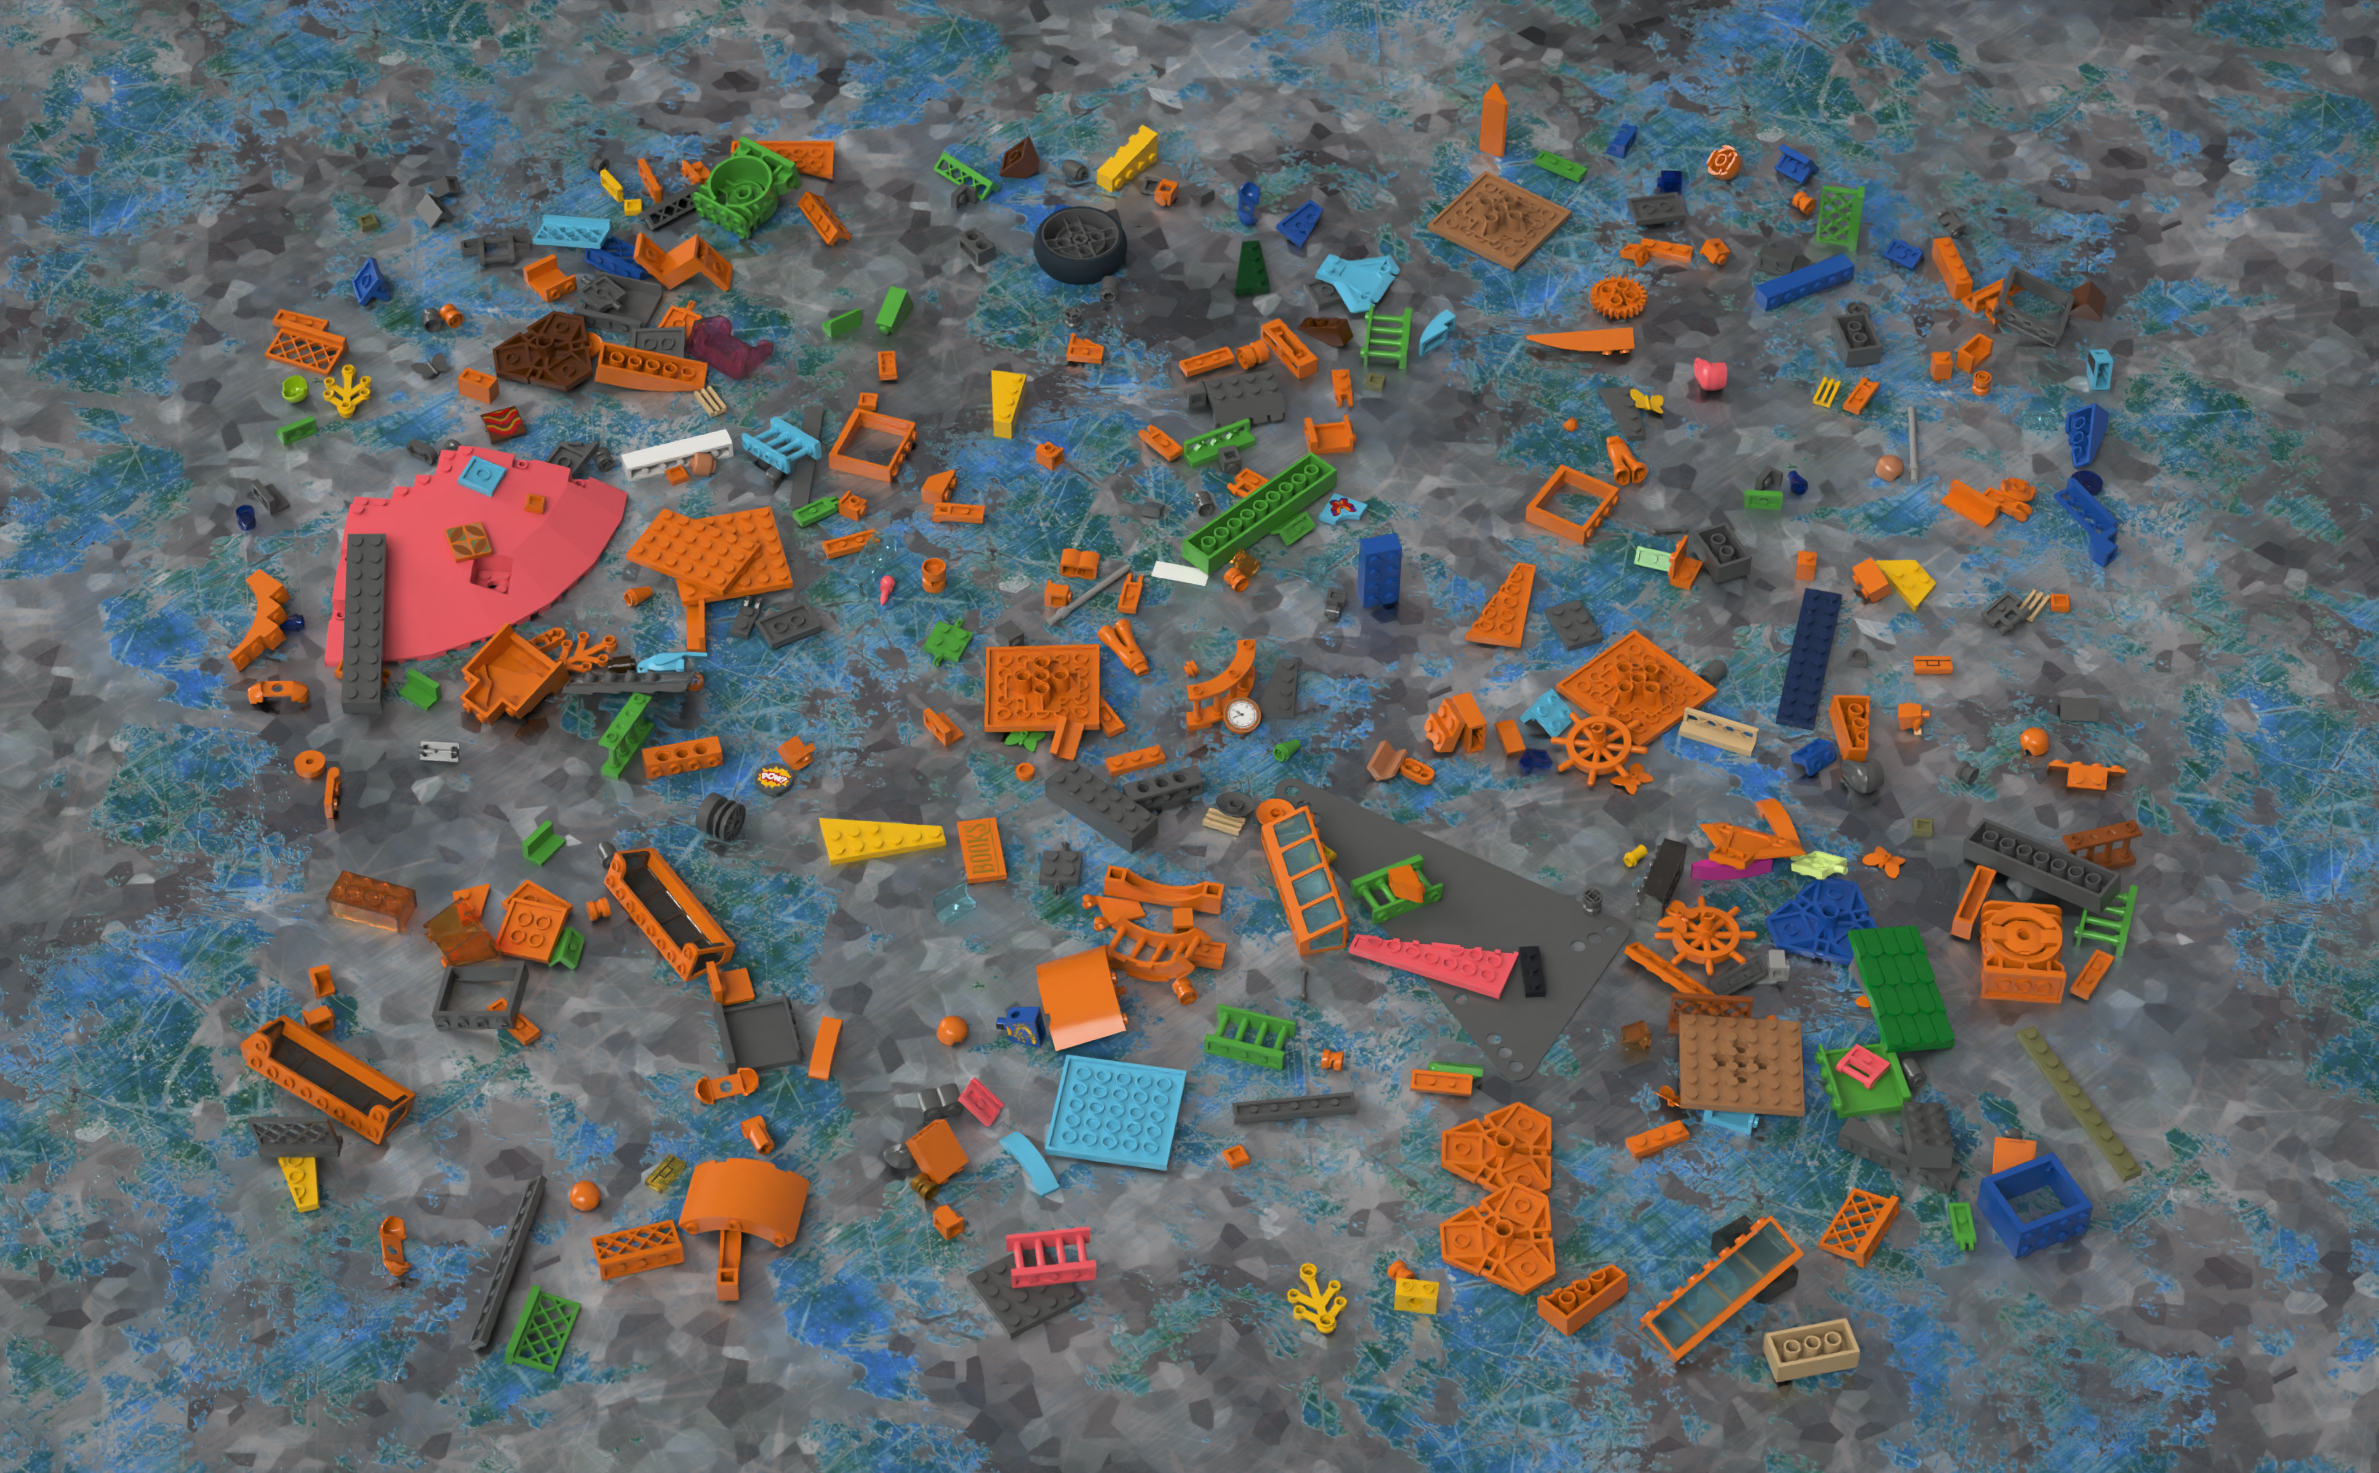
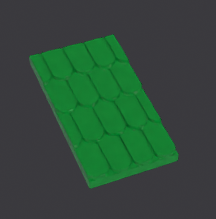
M1917 925L1909 927L1851 929L1848 933V938L1854 957L1848 970L1869 1000L1885 1052L1953 1048L1955 1045L1954 1033L1948 1021L1946 1008L1935 983V975L1926 955L1927 950Z

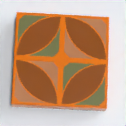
M481 521L445 529L444 533L456 563L492 555V549Z

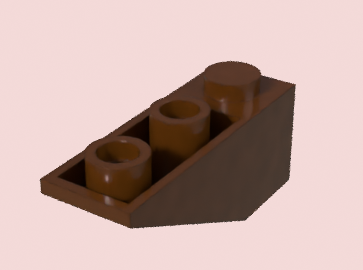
M1308 317L1297 327L1299 331L1330 346H1345L1354 337L1347 319H1339L1337 317Z

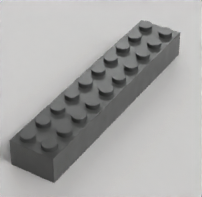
M348 534L341 695L343 713H382L388 553L386 534Z

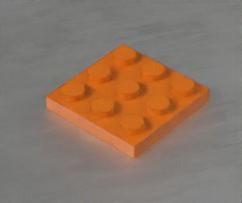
M513 897L492 950L498 954L549 964L567 920L569 910L563 907Z

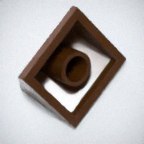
M2092 280L2071 290V294L2075 296L2069 316L2101 322L2106 296Z

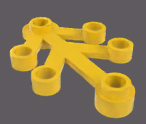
M350 364L345 365L342 369L344 389L335 384V379L332 377L324 380L325 388L328 389L323 392L324 400L337 406L338 413L344 418L351 417L355 412V407L371 397L370 390L367 389L372 385L369 376L361 377L360 383L352 388V380L357 377L355 367ZM334 392L343 397V401L334 397ZM357 393L360 394V396L356 397L351 401V398L354 395H356Z
M1311 1263L1303 1264L1300 1268V1277L1304 1282H1307L1312 1298L1300 1293L1297 1289H1290L1287 1299L1290 1303L1300 1302L1317 1310L1318 1315L1307 1311L1302 1305H1297L1293 1309V1316L1297 1320L1305 1318L1315 1323L1316 1328L1320 1332L1330 1333L1337 1326L1336 1316L1347 1307V1300L1344 1297H1337L1334 1300V1306L1328 1313L1325 1309L1333 1295L1340 1293L1341 1284L1337 1280L1330 1281L1327 1290L1321 1297L1315 1281L1317 1277L1316 1266Z

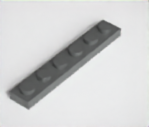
M1354 1092L1232 1103L1234 1124L1356 1113L1357 1110Z

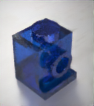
M1661 170V176L1657 177V187L1660 188V192H1677L1678 195H1681L1682 171Z

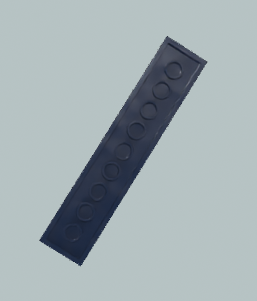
M1805 588L1776 724L1813 731L1842 594Z

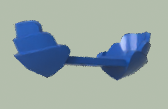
M1249 181L1242 184L1238 190L1237 216L1244 226H1251L1258 222L1257 218H1253L1254 204L1259 202L1260 188ZM1242 205H1246L1249 211H1246Z

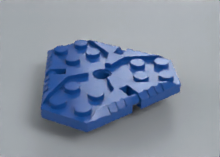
M1829 876L1826 879H1815L1796 894L1795 901L1792 899L1788 900L1765 920V925L1776 950H1785L1786 953H1795L1796 955L1809 956L1814 959L1818 957L1822 958L1823 961L1837 962V964H1844L1846 966L1850 965L1854 957L1848 938L1849 931L1851 929L1878 928L1873 916L1868 917L1870 910L1857 882Z

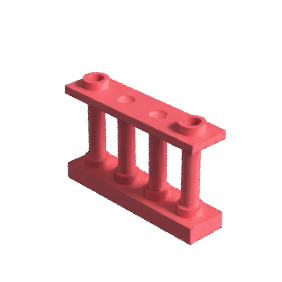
M1090 1227L1006 1235V1251H1014L1016 1269H1011L1012 1289L1096 1280L1095 1260L1088 1261L1085 1243H1090ZM1077 1244L1079 1262L1067 1263L1064 1246ZM1056 1247L1058 1264L1046 1265L1043 1248ZM1035 1249L1037 1266L1025 1267L1022 1250Z

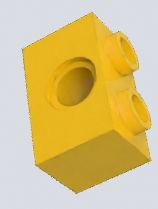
M1397 1278L1394 1310L1436 1315L1439 1282Z

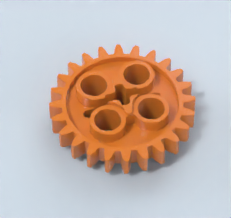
M1612 275L1611 279L1604 277V281L1599 279L1598 283H1594V287L1591 288L1590 300L1591 304H1593V309H1598L1597 313L1603 312V316L1609 314L1610 318L1616 316L1618 320L1620 316L1626 319V316L1633 318V314L1639 315V311L1643 312V307H1646L1647 291L1644 290V286H1639L1640 282L1634 283V279L1627 280V276L1621 279L1620 275L1614 278Z

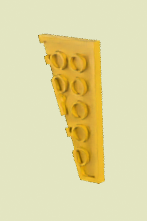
M819 818L830 865L946 846L942 826Z

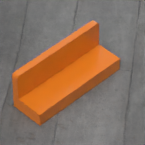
M1956 478L1951 482L1950 492L1941 500L1943 505L1983 528H1986L1998 518L1999 503Z

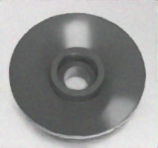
M1226 792L1216 799L1217 809L1227 816L1244 817L1254 811V801L1243 793Z

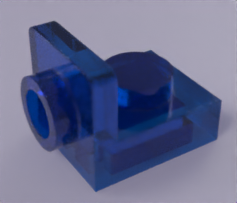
M1527 748L1519 760L1524 773L1528 775L1534 767L1550 769L1553 764L1547 751L1541 749Z

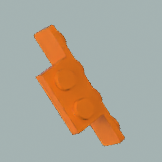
M2053 760V762L2048 764V770L2068 772L2067 788L2105 792L2107 775L2125 777L2127 774V769H2122V766L2117 765L2108 768L2096 763L2091 764V766L2084 765L2083 762L2067 764L2063 760Z

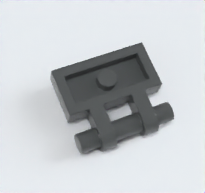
M2008 590L1981 612V617L1994 628L2001 624L2002 627L1998 631L2001 635H2004L2007 632H2011L2017 623L2023 622L2031 611L2028 607L2020 610L2021 600ZM2013 613L2015 616L2008 620L2007 617Z

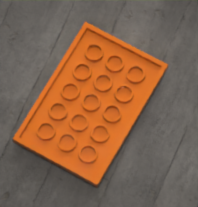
M664 508L626 553V560L724 596L759 553L761 544Z

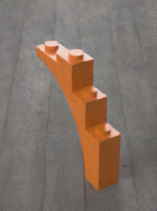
M258 569L245 580L257 598V612L253 625L238 647L227 656L239 672L267 648L274 650L287 639L279 626L288 619L282 605L291 597L281 583L261 569Z

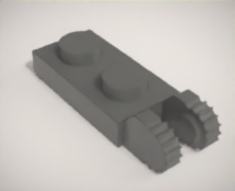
M748 595L746 597L744 606L742 605L731 627L730 636L749 639L755 627V620H758L760 616L763 598H758L755 608L750 607L753 601L752 596Z

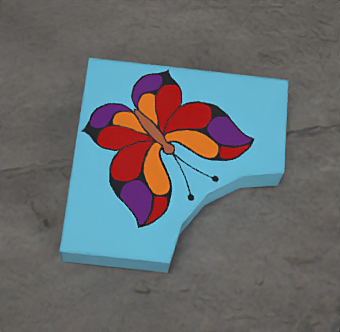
M1334 493L1320 513L1319 521L1333 526L1349 519L1360 521L1368 505Z

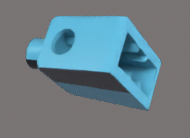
M2106 349L2089 350L2086 372L2092 390L2110 389L2113 359Z

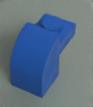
M2113 526L2108 530H2104L2101 534L2094 531L2091 535L2088 549L2089 557L2103 568L2116 559L2118 546L2114 543L2116 542L2118 529Z

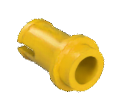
M1639 845L1632 852L1625 854L1623 858L1624 863L1629 867L1636 866L1638 861L1648 854V850L1644 845Z

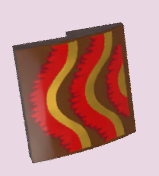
M515 406L480 415L491 444L526 435V429Z

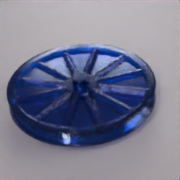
M2083 470L2075 472L2071 476L2091 495H2096L2102 490L2103 481L2094 472Z

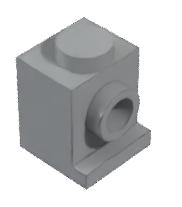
M1768 950V981H1788L1790 965L1789 959L1785 958V950Z

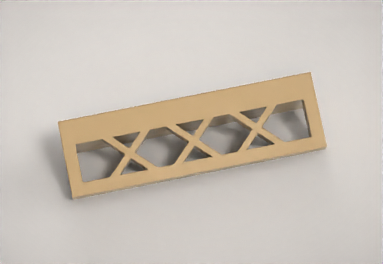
M1686 707L1678 735L1751 757L1757 745L1759 728ZM1689 715L1695 716L1698 720L1689 719ZM1707 721L1714 722L1716 726L1710 725ZM1726 726L1732 727L1735 731L1727 730ZM1743 732L1752 733L1753 737L1746 736Z

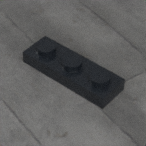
M1539 946L1519 947L1518 952L1525 998L1545 997L1546 989Z

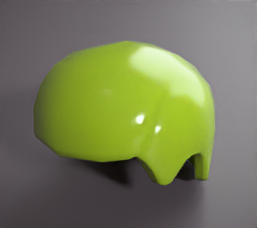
M300 375L291 376L282 383L283 391L281 392L283 398L289 403H299L305 400L309 394L308 383Z

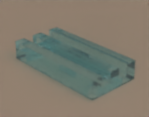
M1467 358L1466 374L1473 395H1479L1481 389L1480 376L1474 359Z

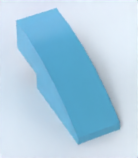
M1446 309L1426 327L1420 339V356L1445 343L1448 334L1455 330L1456 316Z

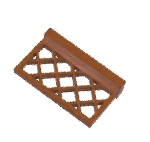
M1672 992L1668 1013V1034H1679V1014H1677L1679 1012L1693 1015L1701 1013L1706 1016L1722 1014L1724 1017H1738L1742 1015L1743 1017L1739 1018H1751L1753 997ZM1675 1000H1684L1686 1002L1680 1005ZM1699 1001H1705V1002H1706V1003H1705L1704 1005H1702V1006H1700V1005L1697 1004V1002H1699ZM1725 1002L1726 1005L1720 1007L1717 1003ZM1740 1003L1748 1004L1742 1008L1737 1006ZM1692 1006L1695 1009L1689 1012L1686 1010V1008ZM1712 1007L1715 1011L1709 1013L1706 1009ZM1730 1008H1733L1735 1010V1012L1729 1014L1726 1011Z

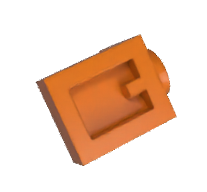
M1629 243L1619 252L1621 258L1634 260L1637 268H1641L1650 260L1644 244Z

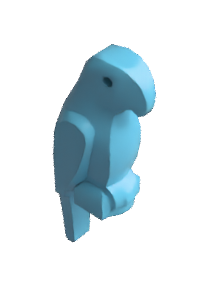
M662 652L639 662L637 673H647L648 669L656 672H686V659L708 658V655L701 652Z

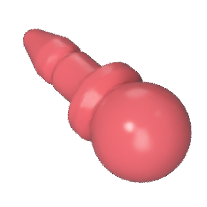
M889 575L882 577L880 581V591L882 592L880 602L882 606L887 602L888 596L892 593L895 586L894 578Z

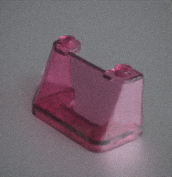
M722 315L695 320L687 347L689 354L701 362L708 363L710 367L732 379L744 378L773 352L775 344L768 340H761L756 347H752L730 335L732 324L729 319Z

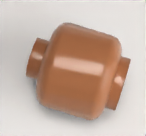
M696 452L694 457H690L688 468H692L693 475L709 477L711 474H714L716 460L711 454Z

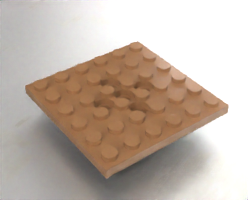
M1484 171L1428 224L1427 230L1515 271L1571 217L1572 211L1488 171Z
M1679 1014L1680 1108L1804 1117L1801 1022Z

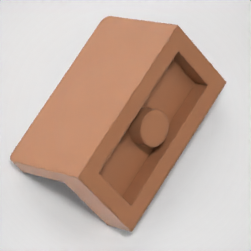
M1387 740L1381 741L1368 763L1367 769L1376 781L1392 778L1396 775L1408 751L1406 749L1394 751Z

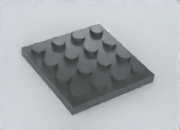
M1043 1248L1046 1265L1056 1264L1046 1249ZM1035 1249L1022 1250L1025 1267L1037 1266ZM1014 1253L966 1276L968 1284L1010 1339L1083 1303V1297L1071 1282L1012 1289L1011 1269H1016Z

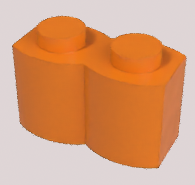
M1063 549L1059 574L1065 577H1080L1082 579L1094 580L1098 573L1100 554L1093 551L1081 552L1076 549Z

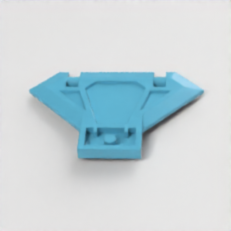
M1329 254L1316 272L1315 278L1334 285L1352 314L1369 311L1370 305L1378 303L1395 279L1391 274L1398 275L1400 269L1391 255L1347 261Z

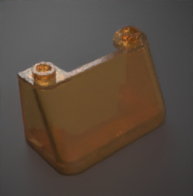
M462 897L423 925L427 931L424 935L430 943L435 941L444 954L441 958L448 967L452 965L456 968L498 958L504 953Z

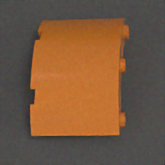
M1105 945L1036 965L1040 995L1045 1014H1050L1051 1022H1049V1029L1056 1051L1126 1031V1025L1129 1024L1126 1012L1122 1013L1115 988V984L1118 981L1115 972L1111 970L1110 961L1113 960L1110 948L1106 949Z
M727 1158L726 1162L708 1161L695 1166L678 1225L692 1236L713 1230H733L756 1235L782 1248L795 1240L810 1182L793 1171L787 1170V1172L776 1169L775 1164L745 1158Z

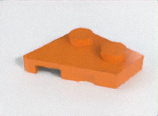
M1071 333L1066 361L1102 364L1104 347L1094 344L1086 338L1083 341L1077 338V334Z

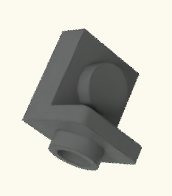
M962 183L951 194V208L956 210L961 205H964L966 201L973 204L977 202V190Z
M1767 465L1756 478L1755 490L1763 491L1765 488H1769L1771 484L1780 487L1783 472Z

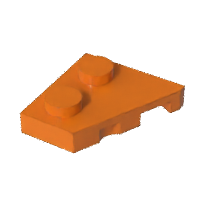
M489 883L452 892L461 925L482 920L483 910L487 904V896L491 891Z

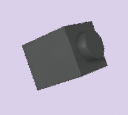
M1011 620L995 628L996 642L1001 647L1024 646V632Z

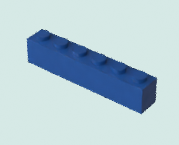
M1844 253L1757 285L1755 287L1754 300L1765 311L1777 308L1853 279L1855 265Z

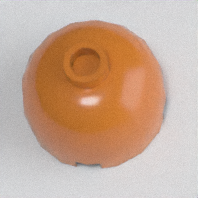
M1724 145L1721 146L1723 149L1713 151L1709 156L1707 166L1709 167L1708 172L1718 180L1727 181L1739 173L1742 167V160L1739 153L1733 147Z

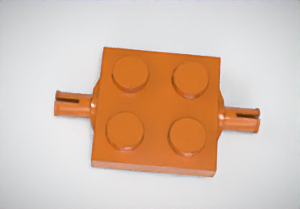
M690 300L686 308L671 305L657 328L686 327L687 347L703 322V317L693 312L697 303Z

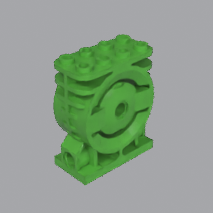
M742 136L738 140L740 146L731 155L732 157L722 161L712 170L709 178L705 181L706 186L701 185L699 192H694L692 198L699 216L706 217L712 223L719 224L729 232L732 231L741 239H748L751 236L750 231L755 232L758 225L767 221L774 214L778 207L779 195L788 194L792 188L798 190L802 183L796 163Z

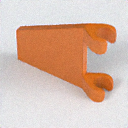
M1090 894L1083 896L1084 902H1082V906L1084 909H1089L1098 904L1104 916L1094 919L1095 924L1093 927L1096 931H1101L1113 925L1121 916L1129 921L1146 917L1139 901Z

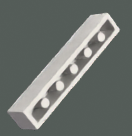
M724 429L622 454V468L628 482L664 474L665 470L682 465L683 468H688L690 457H694L696 452L711 454L715 460L732 457L733 443L727 430Z

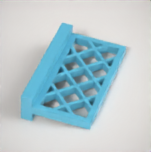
M544 215L542 217L543 224L534 236L533 244L601 249L606 239L611 238L613 235L611 219Z

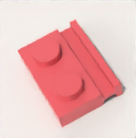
M976 1077L970 1080L969 1085L966 1086L958 1098V1101L986 1127L993 1123L1000 1109L1005 1105Z

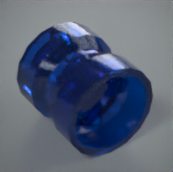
M250 505L239 506L236 509L238 527L244 531L252 530L256 526L254 508Z

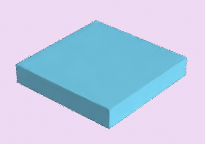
M473 455L458 478L457 484L492 497L505 477L507 469Z

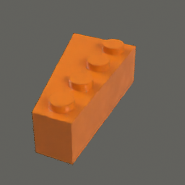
M1833 696L1829 715L1842 760L1849 759L1860 763L1865 761L1868 752L1870 696Z
M1614 1264L1606 1266L1589 1274V1277L1584 1280L1577 1279L1572 1282V1285L1564 1289L1559 1287L1553 1290V1294L1546 1297L1544 1295L1537 1297L1538 1315L1568 1337L1628 1292V1275Z

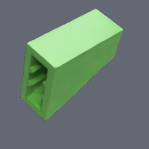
M893 286L890 287L875 322L881 333L895 335L913 309L914 305L907 290Z

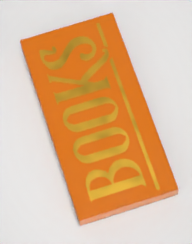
M996 817L957 822L968 884L1007 879Z

